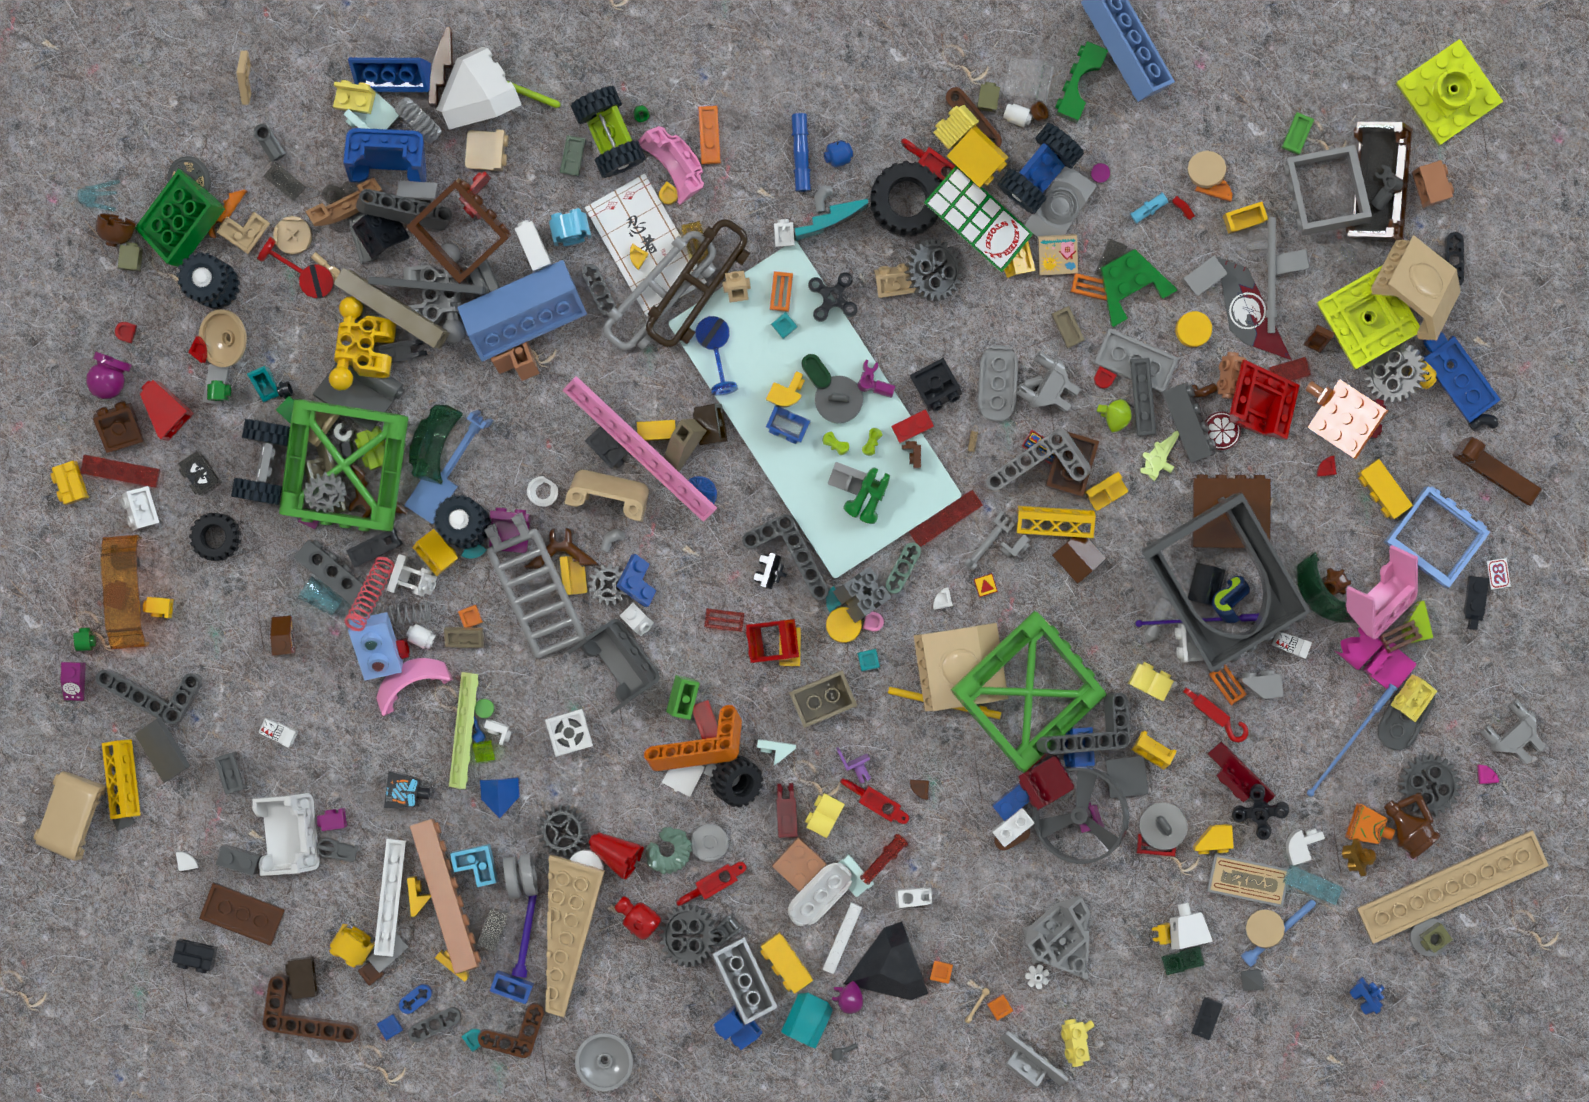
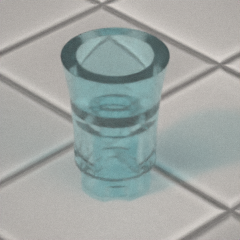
M313 576L297 598L311 604L324 613L327 612L331 616H333L342 602L341 599L336 597L337 595L321 585Z

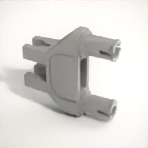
M1039 351L1037 353L1038 358L1035 357L1034 361L1047 368L1048 372L1035 392L1021 383L1017 387L1019 390H1016L1015 394L1027 400L1032 408L1051 404L1063 412L1068 411L1071 404L1059 396L1063 390L1072 396L1078 395L1080 388L1068 380L1066 369L1060 359H1052L1042 351Z
M1518 699L1512 701L1514 704L1510 703L1508 707L1519 717V721L1503 736H1499L1488 724L1480 733L1489 741L1493 751L1514 753L1523 764H1528L1533 759L1523 747L1529 742L1536 751L1541 752L1546 746L1536 736L1535 713L1530 710L1528 711Z

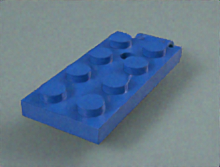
M1441 331L1437 340H1423L1424 346L1430 352L1427 356H1423V361H1426L1436 371L1437 381L1468 423L1501 400L1455 336H1451L1447 340ZM1449 361L1454 364L1452 369L1447 367Z

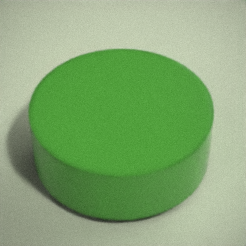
M481 699L476 703L475 713L481 718H488L494 713V704L489 699Z

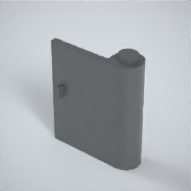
M364 361L358 363L361 366L367 365ZM335 362L334 367L331 369V371L337 367V363H336V362ZM349 365L348 369L353 375V383L348 389L343 391L334 389L329 383V372L315 390L313 396L328 404L386 412L396 398L400 399L405 390L403 389V384L391 376L388 378L359 376L353 367ZM346 416L370 432L379 422Z

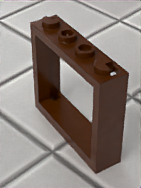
M460 178L456 179L406 226L459 284L512 236L505 223L501 224L497 219V214L491 208L488 209L483 204L484 200L478 194H474L470 190V185ZM455 189L501 237L465 271L459 267L419 223Z

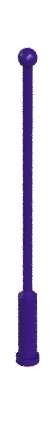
M1259 613L1241 614L1238 617L1241 622L1256 621ZM1220 617L1202 618L1205 622L1223 621ZM1181 619L1160 621L1137 620L1135 625L1142 627V625L1182 623Z

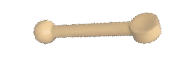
M988 988L982 990L983 994L971 1013L966 1017V1023L969 1024L981 1002L990 993Z

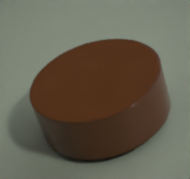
M1036 102L1031 106V113L1035 120L1042 122L1048 118L1049 112L1045 104Z

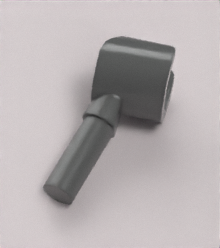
M857 1044L833 1049L832 1059L834 1061L842 1060V1053L858 1048Z

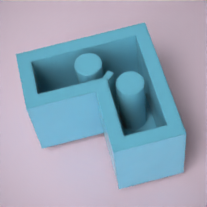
M490 844L450 853L454 872L473 869L477 887L498 882Z

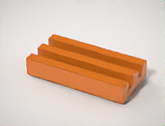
M774 271L770 310L789 312L793 273ZM777 276H781L778 306H774ZM785 277H789L786 306L782 307Z
M1077 273L1074 274L1071 293L1107 301L1106 294L1104 296L1076 289V286L1104 292V288L1077 282L1078 279L1103 284L1102 279Z
M1225 664L1223 669L1241 693L1240 695H1237L1221 670L1218 672L1213 671L1208 675L1232 706L1247 694ZM1216 674L1219 675L1221 680L1224 682L1226 687L1234 696L1233 700L1228 695L1223 686L1220 684L1218 679L1215 677Z

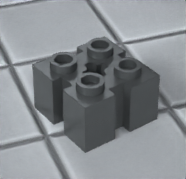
M870 566L833 591L840 603L843 604L845 602L849 607L846 611L854 623L892 598L883 585L881 587L878 586L876 583L878 577Z

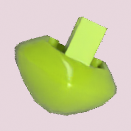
M1123 399L1115 400L1108 406L1099 404L1097 412L1101 413L1100 416L1106 418L1107 425L1112 433L1124 429L1131 421L1130 407L1127 401Z

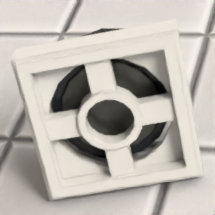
M583 709L545 720L556 757L593 746Z

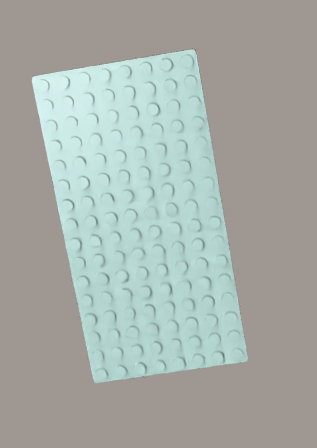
M794 241L795 246L783 247L744 273L745 278L750 280L751 289H747L749 300L730 303L728 293H724L723 287L715 291L690 326L696 332L688 344H685L683 341H680L718 402L722 404V408L832 577L838 578L959 499L961 492L922 433L906 440L917 441V445H921V469H913V464L909 465V453H913V450H902V445H906L904 441L899 444L891 426L911 416L895 391L892 398L873 393V390L861 391L863 395L861 410L854 419L845 423L827 421L817 411L815 405L817 388L802 369L801 362L804 356L808 354L817 355L831 374V377L845 376L855 381L857 385L862 372H864L862 366L865 360H868L867 365L869 368H873L876 362L840 308H831L824 322H818L814 319L813 312L822 305L823 297L819 293L811 292L808 288V282L813 277L820 279L821 277L798 242ZM774 271L793 273L789 312L786 313L798 327L784 339L771 326V323L785 313V311L770 310ZM777 276L774 306H778L781 276ZM785 277L782 307L786 306L789 277ZM814 282L812 283V286L814 288H818L819 283ZM831 293L830 296H827L832 302L836 301ZM696 304L669 322V326L674 334L680 329ZM819 311L817 316L821 318L824 316V313ZM722 318L724 320L707 347H703L701 345L717 320ZM878 366L877 370L873 373L874 381L879 380L889 383ZM797 371L803 374L802 379L805 380L801 390H796L802 397L793 406L782 408L811 421L802 442L797 441L794 444L787 441V436L779 434V436L768 432L769 428H766V425L775 405L766 401V398L774 382L788 388ZM777 415L773 424L798 435L802 430V426ZM878 428L882 431L883 435L877 441L878 446H875V454L867 456L862 452V447L869 439V430ZM833 432L838 441L848 442L849 451L844 455H839L836 450H831V446L823 444L822 438L824 434ZM835 462L868 473L871 468L875 467L878 469L875 478L878 481L881 480L885 473L890 475L885 496L882 501L879 500L875 512L878 514L875 524L864 523L859 519L871 498L870 493H868L857 518L850 516L843 509L846 501L854 500L857 495L828 484Z

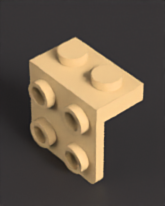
M496 129V132L468 131L465 167L468 169L503 171V166L507 164V155L504 154L505 147H508L509 136L506 135V132Z

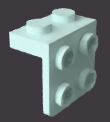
M377 92L371 114L352 112L350 109L343 114L347 117L346 122L352 128L357 126L358 128L389 129L399 117L395 109Z

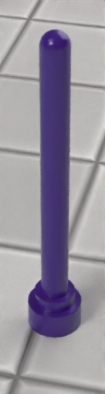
M537 895L529 896L518 963L512 969V976L527 978L528 970L526 969L525 962Z

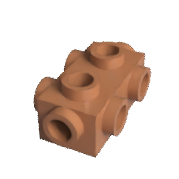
M1227 352V356H1222V361L1219 363L1220 379L1216 386L1218 394L1222 395L1224 399H1233L1242 360H1246V358L1240 357L1239 353Z

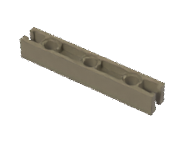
M343 268L334 282V285L433 348L441 350L450 334L376 285L368 284V280L350 269Z

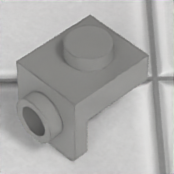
M1023 534L1012 548L1002 541L999 544L1002 547L1000 550L1008 557L1010 555L1015 557L1019 551L1023 553L1030 544L1027 542L1030 539Z

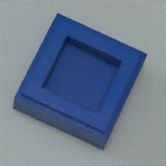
M394 1013L376 1024L386 1041L403 1031Z

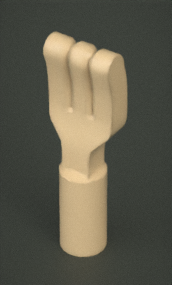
M315 252L311 258L317 264L325 266L331 272L335 282L341 271L337 267L327 264V261Z

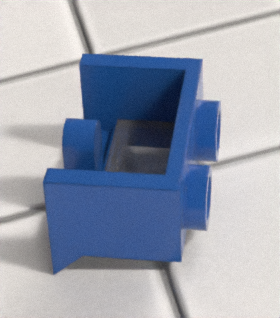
M775 405L766 428H769V433L779 436V434L787 436V441L796 444L797 441L802 442L811 420Z

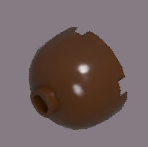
M101 213L100 216H97L96 232L102 240L106 241V245L117 247V244H124L131 239L136 223L128 218H125L124 221L118 218V215Z

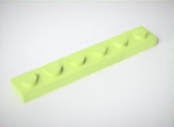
M461 672L449 787L466 789L468 781L467 772L470 762L469 754L472 743V727L474 725V709L478 687V674Z

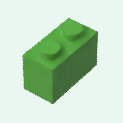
M675 675L666 712L674 717L690 720L700 683L693 678Z

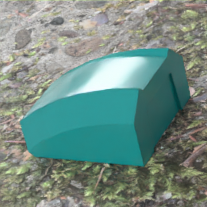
M800 993L795 999L781 1032L816 1049L833 1009L827 1001L810 993Z

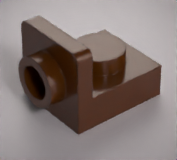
M905 441L906 445H902V450H913V453H909V465L913 464V469H921V445H917V441Z

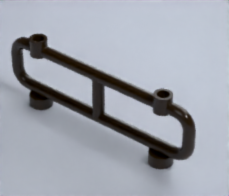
M722 219L717 221L712 228L710 226L707 227L702 235L705 239L657 307L653 305L647 315L650 318L646 323L647 334L660 345L673 347L680 341L688 344L696 333L690 326L724 279L725 273L729 272L735 261L743 265L749 257L750 252L745 249L748 236L734 222ZM727 227L739 235L740 242L708 287L692 276L690 272L719 230ZM686 280L704 294L675 336L667 340L656 333L653 327Z

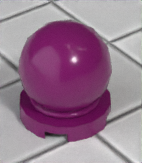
M95 351L93 359L97 360V364L92 366L87 373V387L92 395L98 399H112L119 395L124 388L125 378L123 373L125 371L130 372L132 365Z

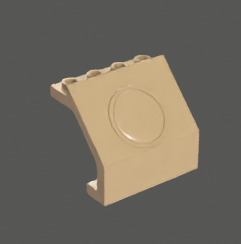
M1414 235L1410 241H1395L1371 287L1372 294L1397 296L1420 314L1424 320L1417 332L1418 339L1424 340L1438 339L1461 292L1457 269Z
M997 623L914 635L925 712L964 707L951 692V689L1000 643ZM1004 666L982 687L1007 688ZM980 694L974 702L977 705L1009 698L1008 695Z

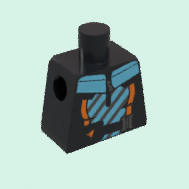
M390 770L388 771L384 808L415 807L418 804V799L429 800L430 788L420 787V778Z

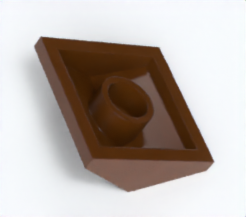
M1072 537L1052 555L1077 584L1106 559L1088 538Z

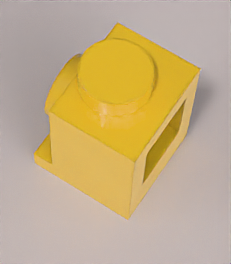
M147 597V600H144L143 612L151 613L152 617H163L164 614V618H172L174 599Z

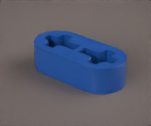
M421 984L400 1000V1011L410 1014L427 1002L432 996L431 987L427 984ZM420 988L428 990L426 998L425 996L419 999L416 997L420 993ZM412 999H414L415 1002L411 1005L412 1009H405L404 1000L409 1002Z

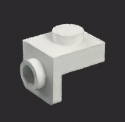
M634 603L620 615L639 636L648 632L654 624Z

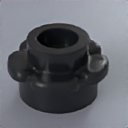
M282 381L279 382L277 387L279 396L285 400L288 396H293L291 384L288 381L284 383Z

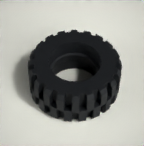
M903 161V163L899 164L894 163L889 168L886 167L877 176L872 187L870 206L874 218L883 229H887L893 235L898 234L901 237L911 235V237L917 236V234L924 233L928 228L932 227L939 218L926 204H924L918 214L911 217H903L896 214L889 204L890 191L900 182L910 181L920 186L924 192L925 201L940 185L941 182L938 181L937 175L932 173L927 166L919 165L920 163L918 162L909 163V161Z

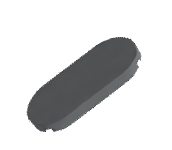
M1407 680L1403 681L1395 692L1378 725V737L1381 743L1392 750H1403L1414 743L1435 702L1434 695L1416 722L1393 708L1391 703Z

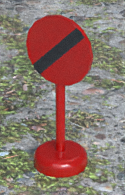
M272 237L268 239L257 257V260L263 262L270 254L300 273L299 285L302 291L309 297L322 298L332 290L333 276L325 266L312 264L304 270L272 251L276 244V240Z

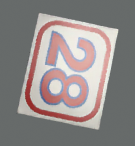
M1507 559L1487 561L1491 590L1511 587Z

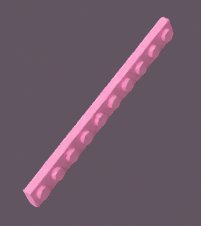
M577 376L563 389L575 403L703 522L717 509L712 502Z

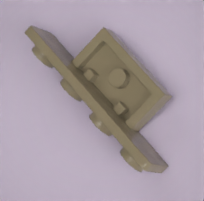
M322 442L316 446L319 459L305 462L304 469L308 483H311V477L316 479V474L323 476L324 472H328L336 466L332 455ZM339 501L340 507L334 506V513L346 511V501Z

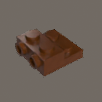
M125 401L118 402L114 405L115 408L111 409L102 407L96 410V414L93 416V421L106 453L141 443L144 440L131 402L127 404Z

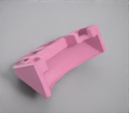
M658 126L646 131L638 140L641 148L657 158L671 175L676 186L679 205L703 188L704 182L701 180L703 171L700 162L691 148L676 134L671 136L666 132L665 128Z
M430 658L412 659L403 664L401 673L386 676L380 685L376 698L382 715L386 716L394 711L393 704L398 699L397 693L415 681L430 678L431 680H440L443 684H446L453 680L445 662Z

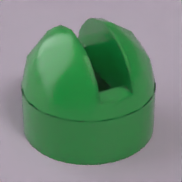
M646 106L635 107L633 112L635 120L638 122L648 120L649 111Z

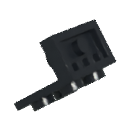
M367 214L352 226L371 259L378 257L385 249L409 239V235L402 223L395 220Z

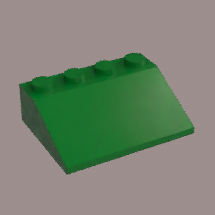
M178 169L135 226V229L166 264L179 267V265L184 263L183 260L185 258L188 259L189 255L194 252L225 208L206 189L181 169Z

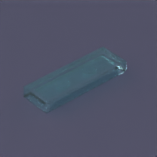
M1292 865L1289 866L1283 880L1285 884L1336 905L1343 889L1339 885Z

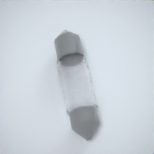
M1164 591L1149 621L1167 620L1172 604ZM1164 624L1147 626L1144 633L1147 642L1157 639Z

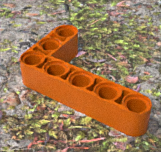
M725 705L719 712L717 737L651 746L644 752V758L654 771L733 761L739 754L742 719L733 705Z

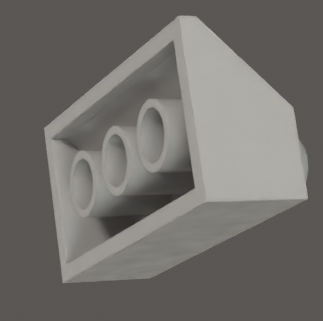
M745 937L736 939L711 954L744 1025L778 1008Z

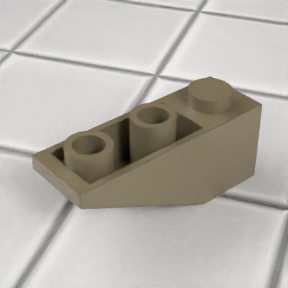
M681 419L671 434L664 459L679 472L706 433V430L695 419Z

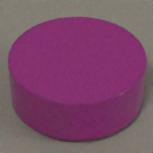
M1103 163L1096 164L1091 169L1092 180L1096 183L1106 182L1110 177L1109 167Z

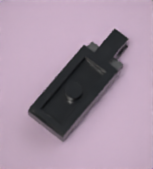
M1468 577L1463 613L1465 614V619H1468L1467 629L1477 630L1479 621H1483L1489 578Z

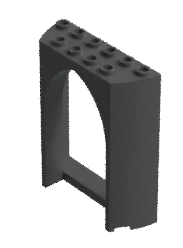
M1243 493L1232 494L1226 499L1224 497L1219 498L1218 504L1157 541H1148L1146 543L1147 547L1141 550L1211 672L1222 670L1226 663L1237 661L1241 658V654L1246 651L1249 653L1255 650L1259 643L1272 640L1274 634L1279 631L1281 633L1287 631L1291 624L1296 621L1298 623L1305 620L1307 614L1311 613ZM1223 513L1226 514L1256 566L1262 583L1263 599L1261 610L1254 625L1246 632H1225L1207 624L1193 608L1161 553L1168 546Z

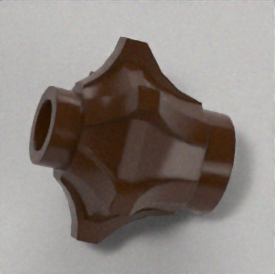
M1331 567L1327 569V576L1322 578L1324 583L1323 590L1326 594L1335 595L1340 593L1344 595L1347 593L1346 587L1352 583L1351 580L1346 578L1345 570L1336 571Z

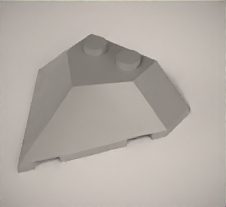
M1081 896L1054 904L1028 927L1025 944L1033 959L1088 980V972H1086V961H1088L1089 954L1087 919H1090V911Z

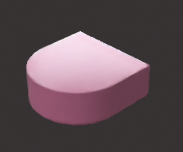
M872 611L865 617L862 629L869 631L880 630L884 624L883 617L879 613Z

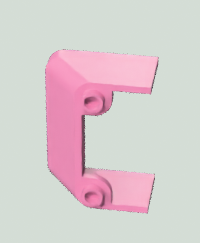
M1393 545L1390 546V561L1383 565L1380 570L1381 581L1368 594L1362 593L1350 586L1347 587V612L1365 634L1373 639H1377L1414 603L1418 593V557Z

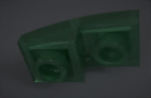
M1200 946L1162 956L1166 975L1184 972L1187 969L1205 965Z

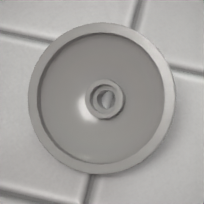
M598 1033L590 1036L580 1045L576 1053L575 1067L579 1078L585 1085L597 1091H611L623 1085L629 1078L633 1068V1056L628 1044L622 1038L611 1033ZM602 1057H607L609 1061L603 1063L601 1059Z

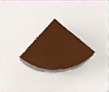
M910 779V786L913 792L918 797L928 800L929 780Z

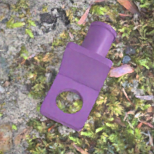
M839 747L836 748L846 770L854 769L860 783L865 782L862 774H864L867 781L871 779L864 765L865 762L870 760L868 754H864L846 763Z

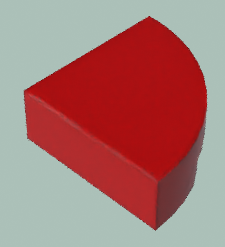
M1176 196L1172 200L1175 207L1180 208L1188 220L1195 216L1188 204L1181 198Z
M196 336L188 353L200 363H205L207 360V347L204 340L200 336Z
M1335 456L1327 457L1319 464L1316 473L1317 477L1337 474Z

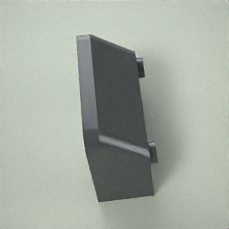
M612 619L567 651L570 655L581 647L583 652L590 657L599 654L620 683L615 690V695L620 704L610 711L612 714L659 681L657 669L619 619Z

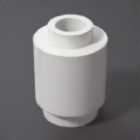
M1014 103L1013 105L1008 104L1003 118L1007 119L1009 123L1024 128L1025 125H1029L1031 122V109Z
M415 624L414 627L410 626L406 633L407 641L423 649L431 648L436 635L418 624Z

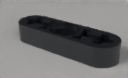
M1452 232L1445 238V260L1450 263L1449 258L1451 255L1459 257L1458 265L1452 266L1456 269L1459 268L1457 275L1459 285L1461 286L1464 282V238L1459 232ZM1453 236H1455V239L1459 240V243L1455 244V250L1459 249V252H1449V249H1453V243L1450 242V239H1452Z

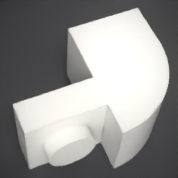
M1314 828L1305 831L1306 835H1303L1302 830L1297 829L1289 835L1286 841V853L1291 865L1294 866L1312 860L1307 845L1325 839L1323 831H1317Z

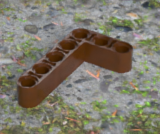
M1474 437L1462 439L1452 455L1454 458L1521 502L1532 506L1542 490L1540 487L1483 451L1486 445Z
M277 974L269 980L263 1016V1026L267 1031L350 1043L358 1036L359 1029L353 1023L284 1013L289 980L284 974ZM275 979L282 980V988H277L275 986ZM272 998L279 999V1007L272 1005ZM269 1017L276 1018L277 1026L269 1024ZM288 1020L296 1022L295 1029L288 1027ZM307 1023L315 1025L314 1032H310L307 1029ZM327 1025L334 1028L335 1032L333 1035L326 1032ZM346 1028L353 1030V1037L345 1035L344 1031Z

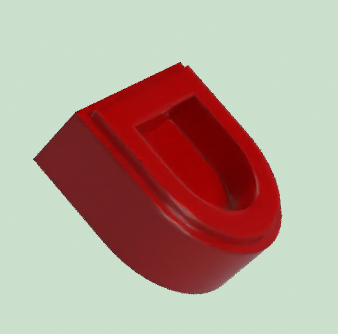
M120 322L115 327L116 337L119 340L132 344L137 325Z
M1099 366L1094 376V383L1098 388L1106 389L1112 385L1117 375Z
M407 639L397 640L396 645L400 658H409L410 650Z

